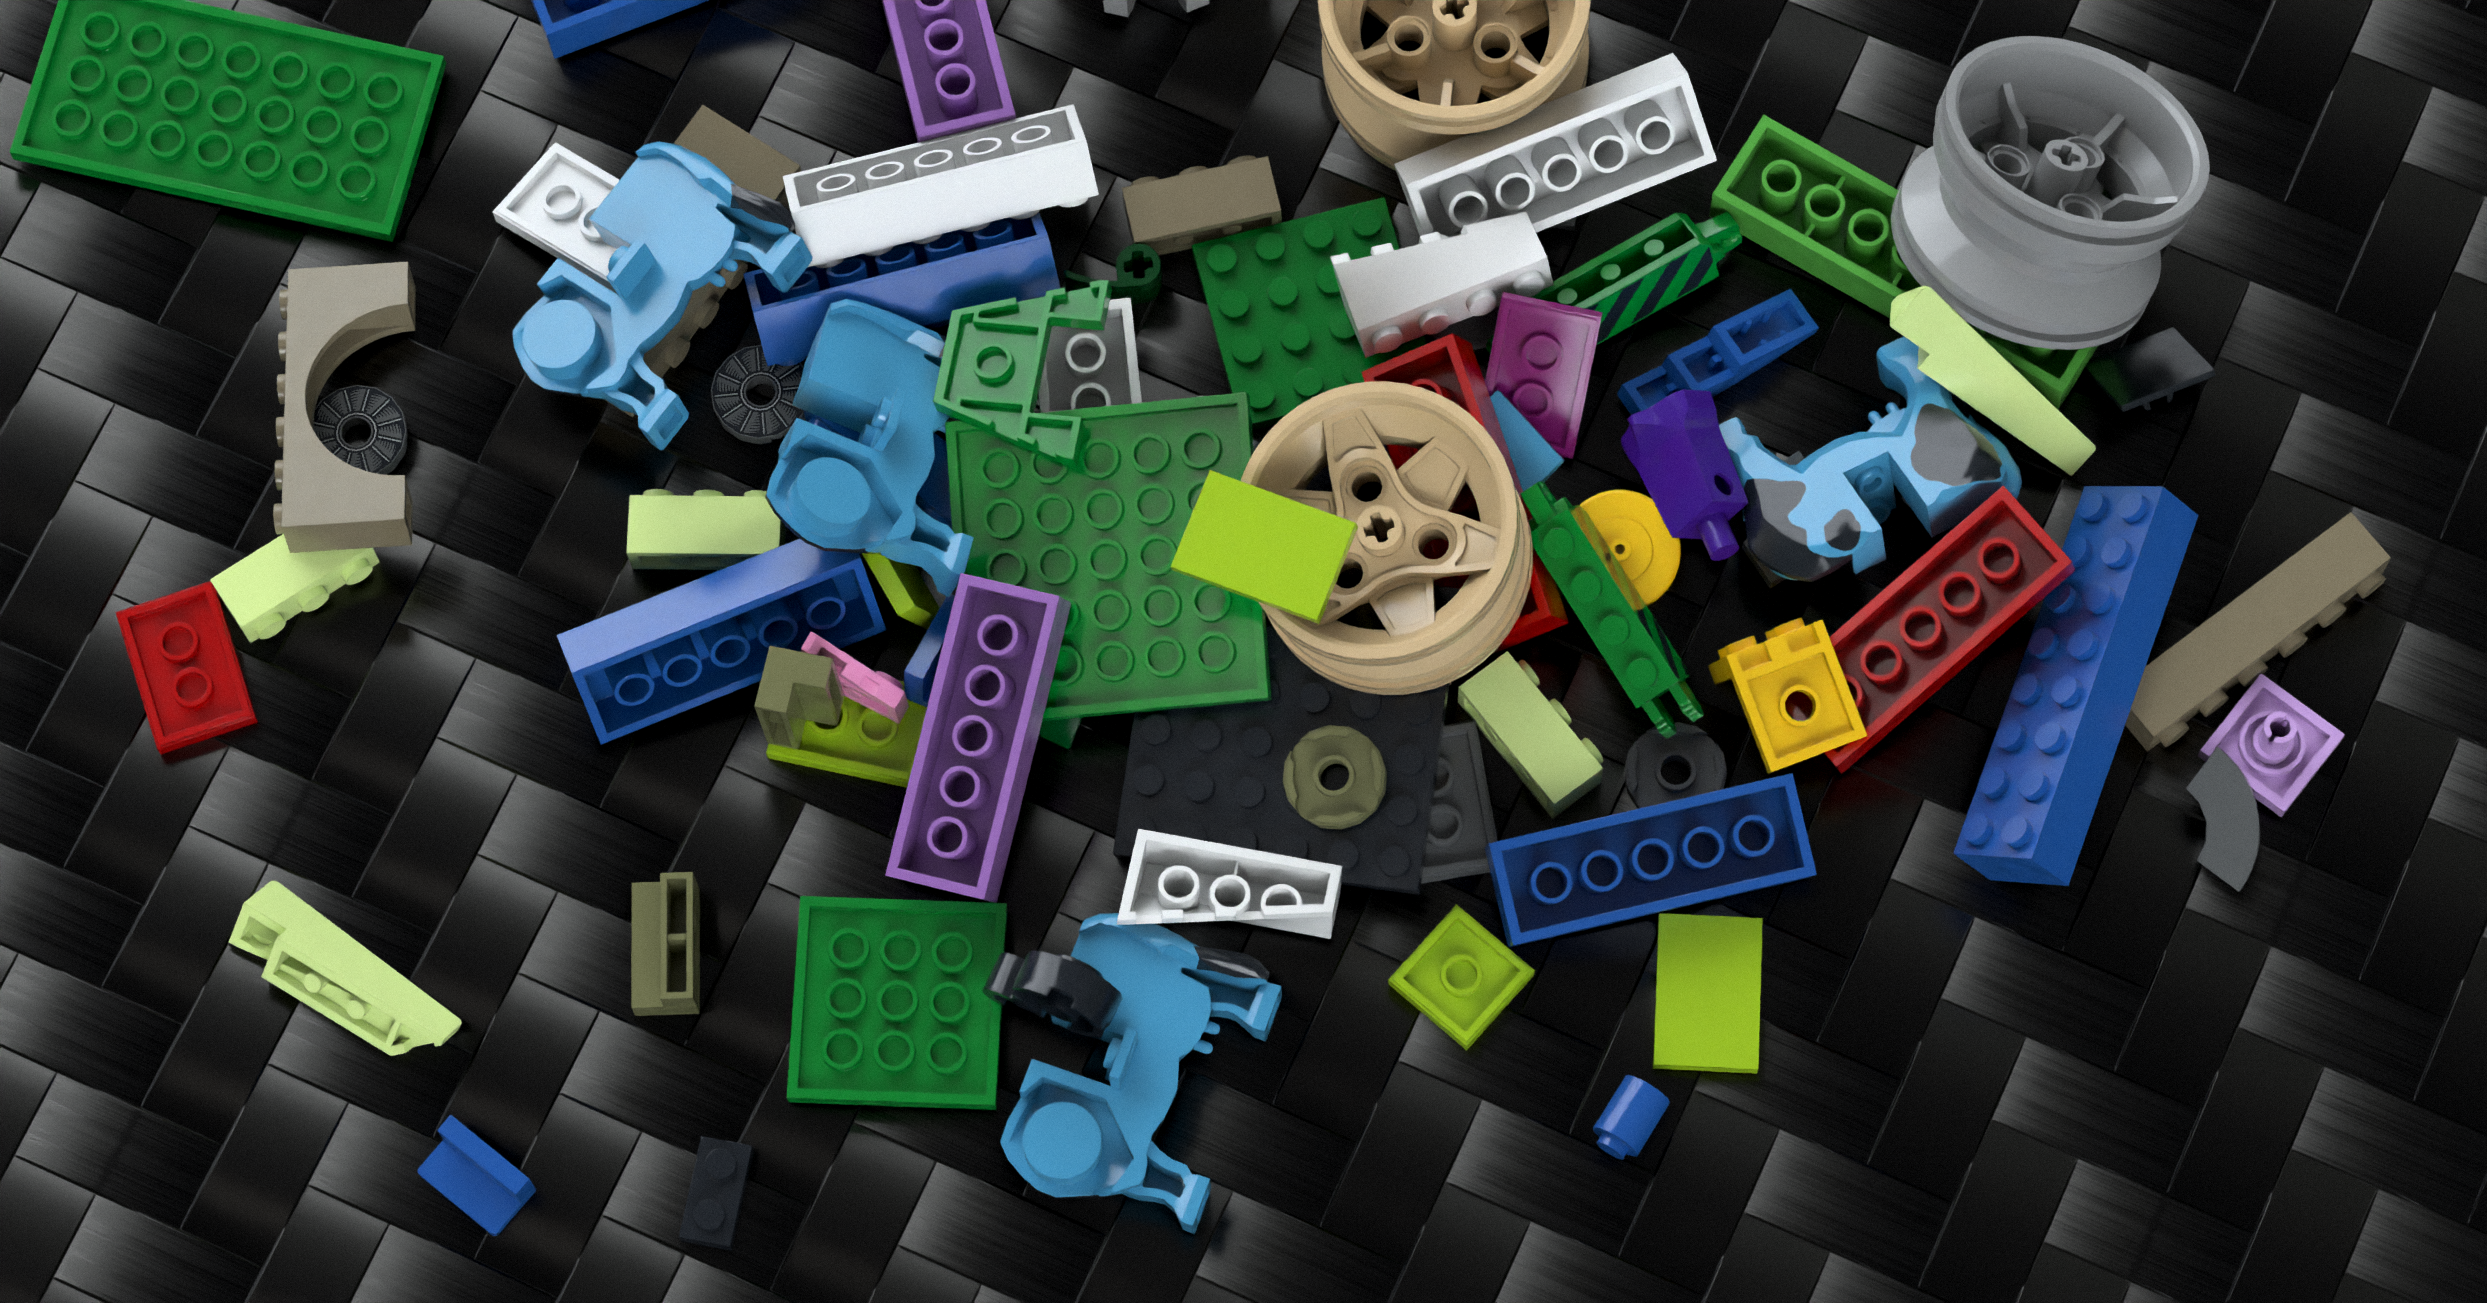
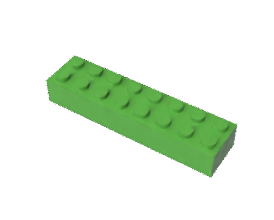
M1763 115L1713 192L1709 217L1714 218L1728 211L1737 222L1741 235L1889 319L1891 302L1898 295L1921 287L1905 266L1893 239L1891 212L1899 190ZM1968 323L2058 410L2098 347L2070 350L2032 347L1997 337Z

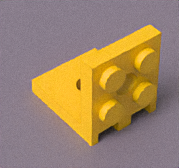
M1802 617L1784 623L1765 632L1767 641L1757 644L1754 635L1739 640L1718 650L1720 659L1708 666L1715 685L1732 679L1768 774L1867 736L1823 620L1807 626L1804 625ZM1792 692H1802L1812 701V713L1805 721H1796L1786 712L1785 702Z

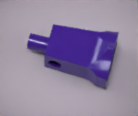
M1683 389L1663 398L1648 409L1631 415L1628 418L1629 427L1621 438V447L1639 472L1671 537L1702 539L1713 561L1724 560L1734 555L1739 550V545L1728 521L1749 502L1719 428L1716 407L1711 392Z

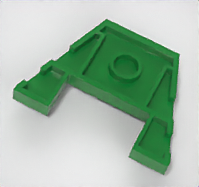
M1109 280L1089 282L1090 287L1066 292L1065 287L1046 291L1044 297L1017 302L1015 297L952 310L933 398L936 410L1065 466L1077 468L1085 428L1082 418L1035 413L1052 327L1104 330L1112 292Z

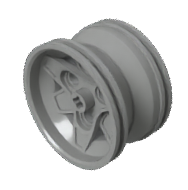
M2019 36L1989 42L1968 53L1956 65L1950 75L1936 109L1933 146L1925 150L1913 161L1894 200L1891 212L1893 239L1901 259L1915 280L1921 286L1932 288L1966 322L1997 337L2032 347L2070 350L2098 346L2122 336L2138 322L2145 311L2160 278V250L2168 245L2188 224L2206 189L2210 171L2206 143L2193 118L2167 89L2145 72L2112 54L2082 43L2052 37Z

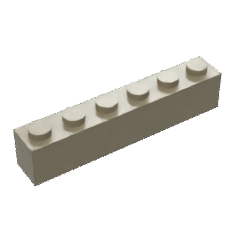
M2350 512L2145 666L2125 726L2147 752L2160 742L2165 747L2170 746L2189 729V726L2186 724L2187 721L2199 712L2204 717H2207L2218 710L2229 699L2225 694L2228 690L2239 682L2244 687L2251 685L2261 673L2264 674L2267 671L2268 667L2265 663L2277 653H2280L2285 658L2296 651L2308 639L2304 634L2317 623L2323 628L2333 623L2346 611L2347 608L2344 603L2358 593L2361 598H2365L2374 592L2386 580L2382 574L2391 557L2354 514Z

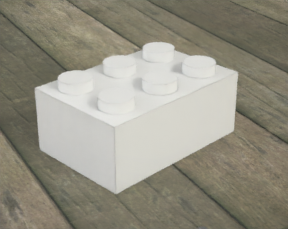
M1131 298L1110 300L1104 330L1052 327L1038 393L1040 413L1142 403Z

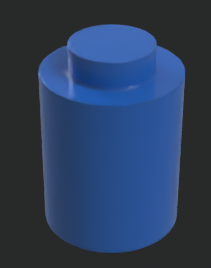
M1626 1075L1593 1127V1131L1599 1137L1596 1144L1606 1153L1621 1160L1624 1159L1626 1154L1637 1157L1669 1106V1099L1647 1082L1637 1077Z

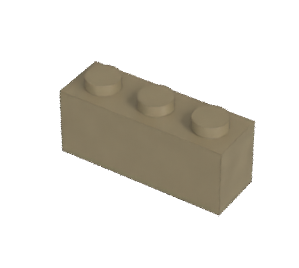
M1251 155L1240 156L1232 159L1225 166L1211 169L1205 166H1194L1181 171L1178 176L1164 179L1148 176L1133 181L1130 186L1122 187L1123 206L1132 245L1145 244L1153 248L1158 256L1192 249L1193 244L1282 223L1281 208L1268 156L1257 159Z

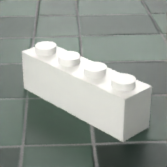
M1526 211L1465 225L1461 235L1454 237L1434 232L1420 236L1419 244L1394 250L1392 244L1387 243L1371 247L1370 253L1372 256L1350 260L1348 253L1330 257L1345 311L1366 358L1377 353L1390 352L1401 344L1423 335L1439 333L1449 325L1472 316L1485 315L1495 307L1500 306L1503 292L1531 297L1538 294L1542 289L1554 285L1547 255Z
M1138 829L1117 925L1236 921L1331 939L1340 897L1342 866Z

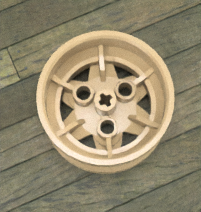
M1318 0L1322 32L1323 76L1333 111L1346 132L1365 152L1393 170H1396L1395 163L1470 133L1491 130L1509 124L1525 116L1538 106L1586 87L1589 62L1588 26L1591 0ZM1367 11L1387 26L1388 29L1378 41L1364 50L1361 41V29ZM1548 26V44L1544 56L1539 63L1524 46L1521 39ZM1405 41H1415L1421 45L1418 49L1410 52L1398 48V45ZM1491 48H1501L1507 54L1501 58H1490L1484 52ZM1418 88L1419 101L1402 96V94ZM1481 93L1492 99L1491 101L1478 103Z
M1388 381L1355 383L1331 389L1300 404L1271 428L1257 446L1242 475V482L1350 520L1358 526L1339 576L1346 569L1358 568L1363 571L1362 579L1355 587L1346 589L1337 585V578L1319 624L1258 602L1286 646L1301 662L1314 672L1336 684L1365 693L1380 695L1419 693L1438 688L1469 673L1484 662L1508 636L1523 609L1531 584L1533 570L1532 534L1527 514L1502 453L1488 432L1471 414L1440 394L1421 387ZM1383 445L1407 446L1419 449V451L1397 470ZM1328 465L1333 492L1304 490L1311 480ZM1377 482L1382 485L1381 494L1375 500L1363 502L1357 499V492L1365 483ZM1464 483L1468 485L1475 497L1480 522L1450 512ZM1388 537V540L1382 542L1384 538ZM1443 539L1449 543L1446 554L1441 558L1428 559L1423 556L1424 547L1429 541ZM1469 575L1458 593L1436 612L1434 580L1443 577ZM1370 603L1385 629L1358 628L1337 621V619L1360 605Z

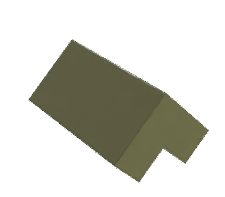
M769 646L754 707L768 744L799 750L806 720L837 726L844 700L842 686L833 658Z
M693 872L660 873V882L632 883L631 1008L635 1016L700 1014V889Z

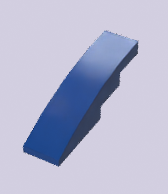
M1792 289L1786 290L1714 325L1706 337L1667 355L1661 366L1622 384L1617 392V396L1631 415L1648 409L1663 398L1683 389L1710 391L1712 397L1809 338L1817 332L1819 327Z

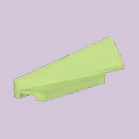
M1928 286L1918 287L1898 295L1891 302L1890 327L1919 346L1917 369L2071 476L2095 452L2096 446L1932 288Z
M270 881L243 903L229 943L268 960L261 977L388 1055L403 1054L413 1047L434 1043L435 1047L441 1046L459 1030L462 1024L461 1019L279 882Z

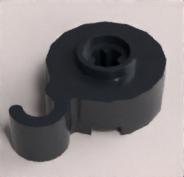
M1034 950L1027 953L1025 959L1002 952L982 990L988 998L1004 1006L1006 1001L1009 1000L1018 1007L1033 1012L1044 1018L1047 1012L1056 1018L1069 1022L1067 1030L1096 1038L1102 1037L1123 999L1120 991L1103 979L1102 974L1087 963L1064 954L1054 955Z

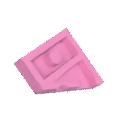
M810 632L801 647V652L833 658L844 696L899 724L909 707L905 691L901 690L903 685L894 677L884 672L876 671L875 673L849 654L841 651L817 634Z

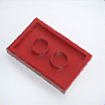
M211 581L115 612L154 741L160 754L258 722L221 600Z

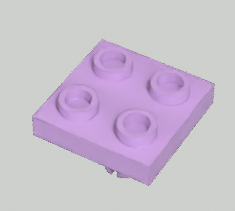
M2261 673L2202 747L2198 757L2206 762L2217 747L2221 748L2242 770L2253 790L2255 798L2282 817L2342 741L2345 734Z

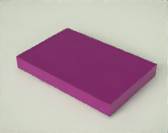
M1503 292L1485 380L1489 396L1491 397L1497 390L1501 391L1561 457L1573 459L1603 312Z

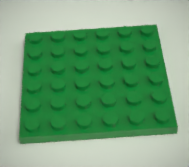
M1247 392L1039 413L1082 418L1085 428L1077 468L1065 466L963 421L945 422L952 531L955 534L964 533L974 537L964 574L1057 595L1071 602L1042 721L1272 700L1266 615L1259 603L1175 572L1170 567L1209 471L1211 470L1241 481L1249 459L1254 453L1250 395Z

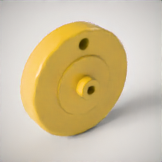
M1610 490L1598 493L1582 502L1580 506L1593 521L1646 606L1657 601L1669 589L1676 577L1681 558L1680 538L1671 537L1653 499L1635 491Z

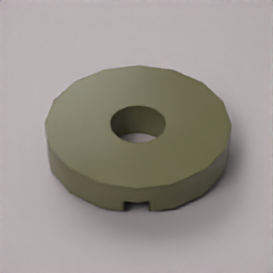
M1328 725L1309 731L1295 745L1293 751H1290L1285 760L1283 785L1288 801L1304 820L1320 828L1342 830L1362 823L1376 811L1386 792L1387 770L1381 752L1367 736L1348 726ZM1333 764H1341L1349 771V779L1346 785L1334 791L1324 788L1321 783V775L1324 769Z

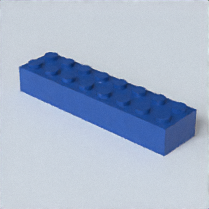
M2084 486L2062 551L2073 562L2075 571L2044 598L1953 852L1954 855L1989 880L2069 886L2199 516L2164 487Z

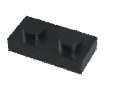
M701 1136L679 1234L681 1242L732 1251L754 1154L752 1145Z

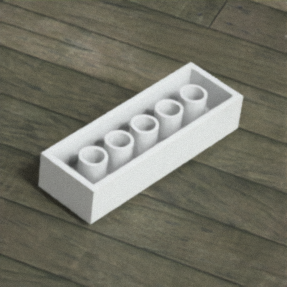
M1671 53L1538 106L1525 116L1509 124L1491 130L1470 133L1395 163L1394 166L1419 235L1439 232L1440 235L1454 237L1461 235L1465 225L1525 211L1535 232H1539L1717 161L1689 75L1676 56Z
M1073 104L783 176L791 215L795 222L796 235L802 237L813 257L808 267L816 266L818 268L833 267L840 264L844 258L863 253L868 256L881 255L890 251L895 245L911 241L917 244L930 243L939 239L944 233L960 229L967 232L978 231L989 226L992 221L1008 217L1017 220L1030 218L1036 215L1040 209L1056 205L1075 207L1085 203L1089 197L1099 195L1087 141Z

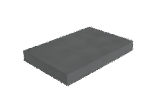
M1476 720L1446 724L1443 727L1421 884L1490 873L1484 847L1498 840Z

